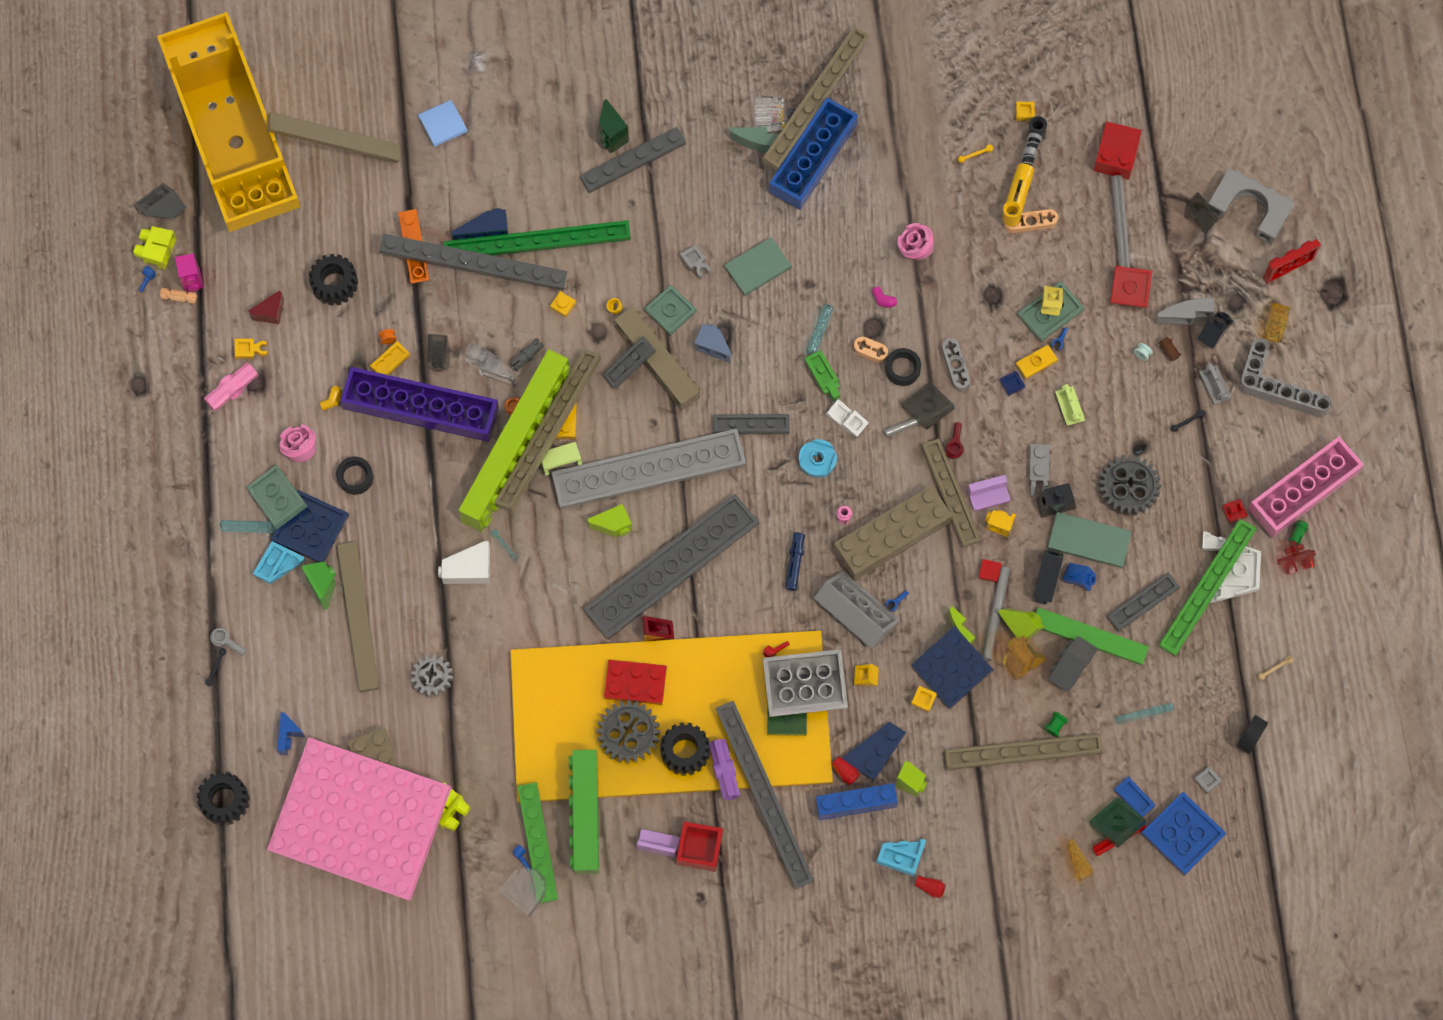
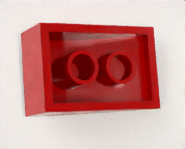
M1106 121L1093 171L1111 176L1121 175L1123 179L1129 180L1142 130Z

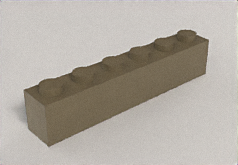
M631 307L614 319L615 327L631 347L643 336L655 348L656 352L644 364L682 411L700 398V387L695 381L692 382L689 379L687 370L678 365L676 356L666 350L665 342L655 336L656 332L653 327L644 322L645 318L639 310L636 312Z

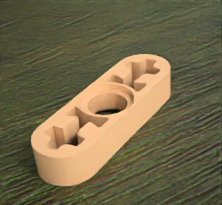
M1052 209L1024 212L1021 214L1023 226H1021V222L1015 227L1007 226L1004 223V228L1009 233L1053 228L1057 224L1058 214ZM1047 216H1050V218H1052V222H1049V220L1046 219ZM1032 217L1036 220V224L1029 225L1026 219Z

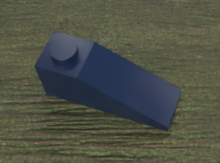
M495 208L484 212L451 232L452 239L459 240L508 234L506 209Z

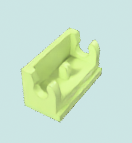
M576 442L549 449L541 462L545 475H549L548 469L577 461L578 466L582 465Z

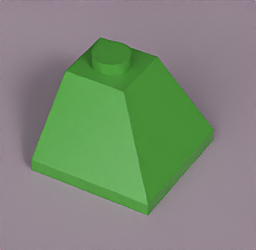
M325 562L302 566L306 579L324 610L328 609L336 585L334 580L336 573L332 566L327 567Z

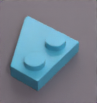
M272 541L253 572V576L272 584L302 564L305 558Z

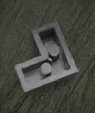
M1080 636L1074 641L1070 640L1058 656L1061 658L1059 663L1055 662L1051 667L1050 672L1052 674L1049 680L1069 692L1083 670L1090 663L1098 648Z

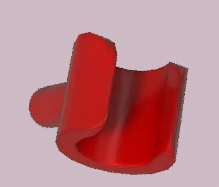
M786 641L774 649L768 645L762 654L766 658L774 657L777 652L790 644Z

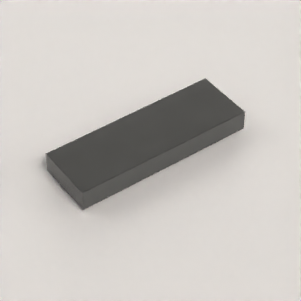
M642 336L603 375L612 387L617 389L656 350L646 337Z

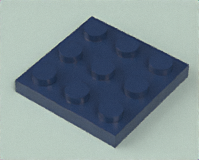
M297 490L308 507L276 529L271 541L315 562H325L349 517V513Z
M953 626L912 664L913 668L937 693L949 709L953 708L994 670L956 626Z

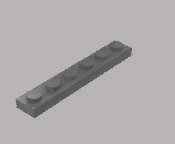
M675 127L580 176V179L587 191L591 193L686 145V140L678 127Z

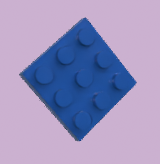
M1182 792L1141 834L1185 876L1227 833Z

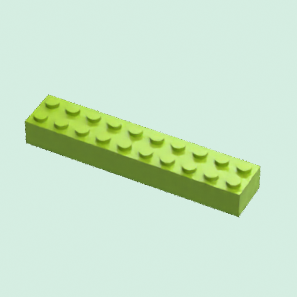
M549 349L547 350L458 510L461 523L480 532L489 526L493 511L496 512L499 508L496 507L494 502L570 374L568 358Z

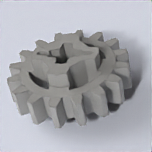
M426 655L425 661L418 659L420 664L413 665L416 671H411V676L415 677L411 679V682L416 684L414 686L416 691L421 689L420 694L422 696L427 692L428 698H431L432 693L439 697L438 692L441 691L445 694L444 688L451 687L448 681H453V676L450 675L453 673V670L449 668V662L444 663L443 657L437 660L436 655H433L432 659H429L428 655ZM438 666H440L445 673H443V671H439ZM434 670L435 676H433L430 682L429 676L432 675ZM419 679L425 681L427 686L422 685Z

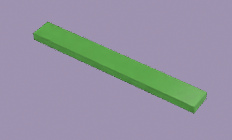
M1239 519L1160 642L1159 647L1176 657L1255 534L1256 527Z

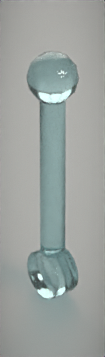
M493 529L491 535L499 540L511 555V559L517 561L519 556L513 553L499 536V531Z

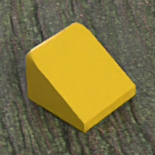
M873 664L855 665L854 685L878 686L879 668Z

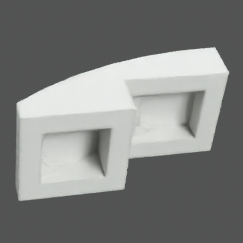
M839 399L825 413L831 420L855 437H858L869 423L855 410L849 409Z

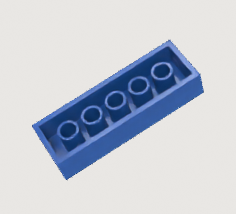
M826 98L770 181L769 193L801 210L858 125V114Z

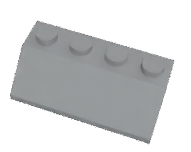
M844 571L826 581L814 598L821 607L827 609L836 620L841 621L851 633L857 635L865 645L872 649L880 644L900 622L895 615Z

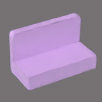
M1006 475L968 485L967 492L974 511L1010 502L1006 487L1008 482Z
M641 829L639 841H637V849L676 858L680 837Z

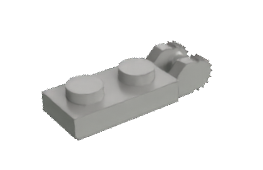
M1030 444V495H1035L1036 483H1042V490L1048 488L1050 445Z

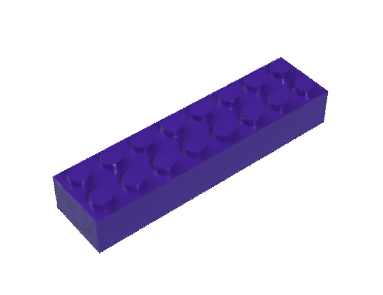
M350 367L340 401L344 410L490 442L499 410L497 399Z

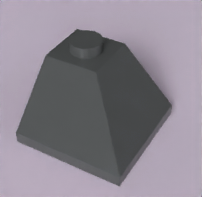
M164 183L134 204L135 208L145 215L171 219L180 216L186 208L175 190Z

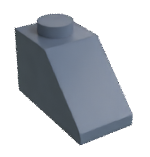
M702 324L694 343L695 350L730 363L731 352L721 330L712 324Z

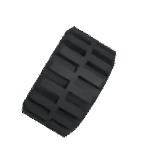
M330 254V257L324 255L322 260L318 258L316 265L312 264L311 266L312 271H309V282L318 300L321 299L322 303L326 304L328 302L332 306L334 303L341 305L342 301L348 302V297L353 298V292H356L358 289L357 274L352 262L349 263L348 258L345 257L343 259L342 255L339 254L337 257L334 254ZM331 274L344 276L343 280L335 286H328L323 283L325 278Z
M684 722L680 723V726L673 725L671 730L667 729L660 743V752L664 765H667L669 771L673 770L674 774L682 773V776H686V773L694 775L695 771H701L702 766L707 764V759H709L710 755L709 739L706 737L704 730L701 731L697 725L695 727L692 726V723L684 725ZM682 740H689L696 745L697 751L690 758H680L673 752L675 744Z
M217 772L218 775L216 776L214 774L209 775V780L205 778L203 786L199 785L198 789L200 792L196 796L198 798L197 804L205 817L211 820L212 823L225 825L228 822L230 825L233 824L235 819L239 821L241 814L243 816L246 814L245 808H249L248 800H250V796L248 795L247 788L236 775L232 776L229 772L225 774ZM229 789L234 792L233 801L227 807L217 808L213 806V798L218 791Z

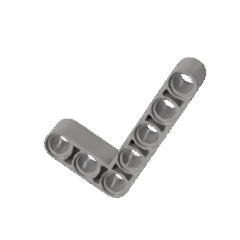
M1264 339L1254 340L1241 375L1239 390L1246 395L1316 417L1326 416L1332 406V401L1328 396L1261 375L1269 345ZM1259 347L1263 350V352H1258L1255 350V348ZM1250 364H1255L1258 368L1253 369L1250 367ZM1244 381H1250L1253 385H1246ZM1267 386L1271 391H1265L1263 387ZM1281 392L1288 393L1289 397H1284ZM1299 398H1305L1308 403L1301 402ZM1318 404H1323L1326 408L1322 409L1318 406Z

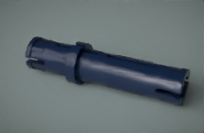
M793 533L792 547L789 549L790 560L785 586L786 590L797 591L801 558L804 556V533Z

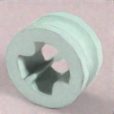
M1139 343L1138 348H1135L1133 352L1139 359L1147 361L1153 351L1146 344Z

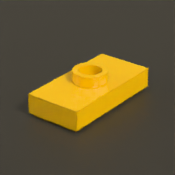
M396 341L370 365V368L374 372L390 375L411 355Z
M1046 345L1016 362V366L1026 380L1057 363L1058 359L1049 345Z

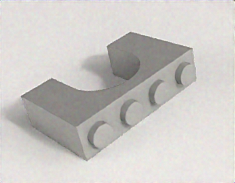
M1229 168L1209 201L1206 211L1223 219L1230 205L1240 197L1257 199L1263 205L1266 216L1255 237L1272 245L1291 213L1295 202L1287 196L1276 193L1272 188L1264 187L1256 180L1249 179L1239 171Z

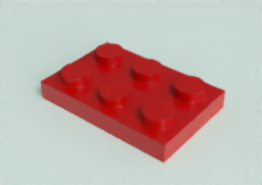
M1318 239L1312 242L1310 240L1306 241L1300 248L1296 250L1291 249L1286 252L1285 256L1272 259L1265 270L1266 272L1263 277L1265 283L1268 284L1313 261L1321 246Z
M608 660L604 699L626 702L630 700V702L638 701V703L663 705L667 665Z

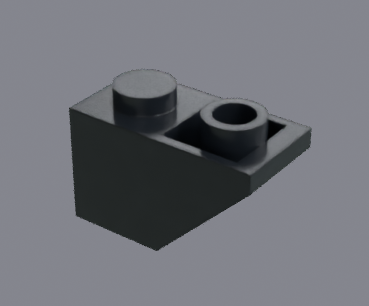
M1218 311L1208 320L1197 339L1214 349L1234 320L1227 313Z

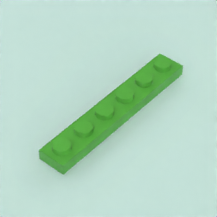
M536 782L518 786L538 903L558 900L538 784Z

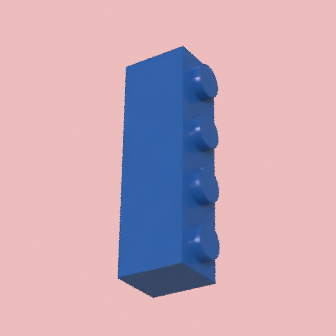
M894 783L816 796L815 800L819 821L897 808L898 804Z

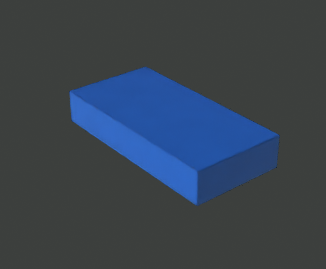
M1129 776L1113 790L1140 819L1156 806Z

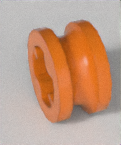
M386 329L378 334L382 345L392 344L397 340L396 336H394L395 330Z

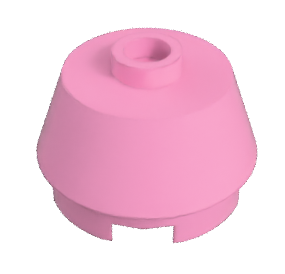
M920 223L907 225L902 235L898 236L900 252L905 257L915 260H923L929 257L934 249V238L931 229Z
M301 424V427L296 428L290 426L280 435V451L292 461L297 463L305 462L315 454L316 436L308 426Z

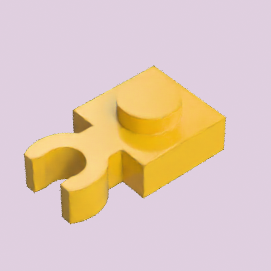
M234 339L235 359H254V354L261 357L267 356V351L260 350V347L267 346V342L260 341L254 344V339Z

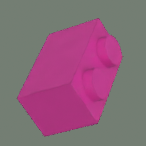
M194 253L175 257L179 279L186 292H195L200 288H204L200 267Z

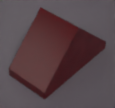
M279 290L248 310L253 321L279 324L284 304L281 291Z
M647 616L642 617L644 641L675 639L673 621Z

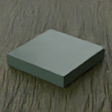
M670 285L644 308V312L671 336L697 312V309Z

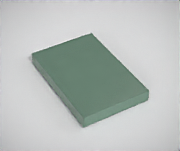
M770 237L728 262L724 267L743 295L746 296L790 270L792 265L773 238Z
M1061 281L1053 286L1063 288L1062 309H1060L1058 316L1041 313L1043 294L1017 313V316L1040 342L1055 333L1085 309Z
M278 465L272 467L246 487L276 529L308 507Z

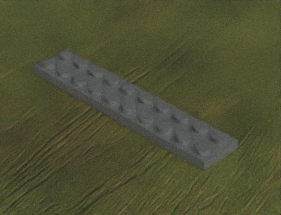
M736 494L732 495L584 608V611L609 640L759 525V521Z

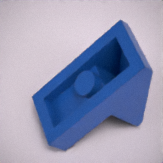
M281 712L277 751L280 755L288 756V750L292 749V738L289 737H305V735L285 712Z

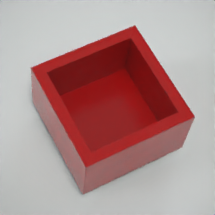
M684 821L676 859L677 865L716 872L723 828Z

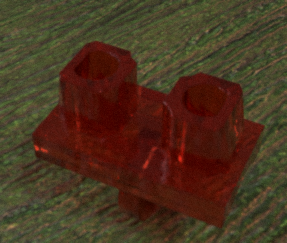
M1294 540L1290 541L1289 548L1284 549L1285 554L1291 553L1292 555L1277 559L1278 565L1283 566L1286 574L1298 572L1295 562L1300 560L1303 569L1314 567L1313 556H1316L1315 550L1308 549L1299 552V550L1304 549V545H1297Z

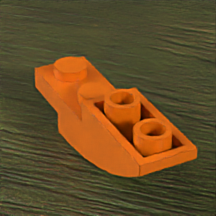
M417 209L398 212L402 237L423 241ZM407 259L411 284L430 281L427 263Z

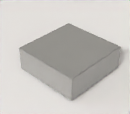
M1210 766L1193 779L1206 794L1222 782Z

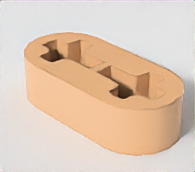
M859 337L854 342L856 354L877 363L886 361L888 349L885 345L866 337ZM865 343L866 348L859 349V345ZM882 350L883 355H880V357L876 356V352Z

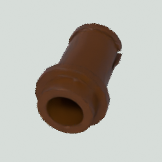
M1165 337L1159 342V348L1165 351L1171 362L1175 361L1181 354L1172 343L1173 340Z

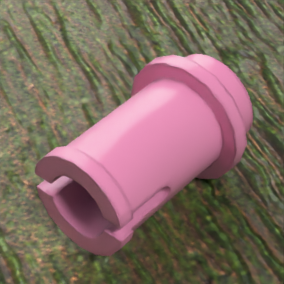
M841 506L837 510L838 522L844 525V522L848 524L852 511L847 506Z

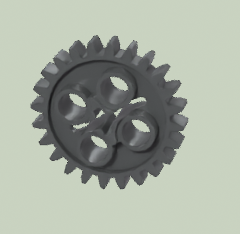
M1130 454L1128 459L1122 455L1121 461L1115 457L1114 464L1109 461L1107 464L1108 468H1103L1104 474H1100L1099 478L1101 481L1098 483V486L1102 487L1099 493H1105L1102 496V500L1108 499L1106 506L1112 504V511L1118 508L1120 509V514L1126 511L1127 516H1129L1131 511H1133L1137 515L1139 509L1142 513H1145L1146 507L1151 509V502L1156 503V497L1160 495L1158 490L1161 488V484L1157 483L1161 478L1155 477L1158 472L1157 470L1151 471L1153 464L1145 465L1147 459L1140 462V456L1133 460L1132 454ZM1116 473L1124 474L1125 478H1118ZM1135 474L1143 475L1144 479H1137ZM1122 491L1124 496L1120 497L1115 492ZM1141 492L1144 497L1139 498L1134 493Z
M628 700L627 705L620 701V707L612 704L613 710L611 711L607 708L606 712L608 715H601V719L604 722H598V726L602 728L596 730L597 734L601 735L597 738L598 742H603L600 748H607L605 755L612 753L611 760L619 757V763L623 759H626L627 764L630 763V759L637 763L638 757L644 761L645 753L651 756L650 748L656 750V745L653 742L657 743L660 741L656 737V735L661 734L660 730L656 729L660 724L659 722H654L657 716H650L652 709L645 711L646 705L643 704L639 707L638 701L635 702L634 706L631 705L630 700ZM627 715L631 719L629 722L623 723L620 721V718ZM636 717L639 718L632 727V734L628 733L625 738V730L629 731ZM640 725H645L647 727V730L645 732H639L637 731V727ZM612 732H619L620 737L612 739L610 734ZM625 738L623 745L619 747L618 745ZM633 741L637 743V746L634 749H629L627 744Z

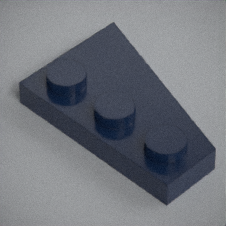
M888 722L842 759L874 782L906 732L893 723Z

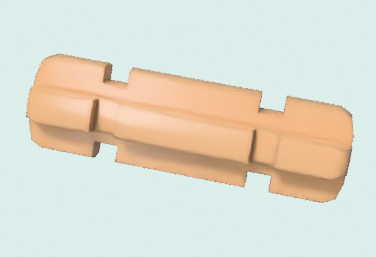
M161 288L160 290L161 299L168 300L171 298L170 300L188 301V303H196L197 300L195 292L186 293V291L175 289L170 291L168 288Z

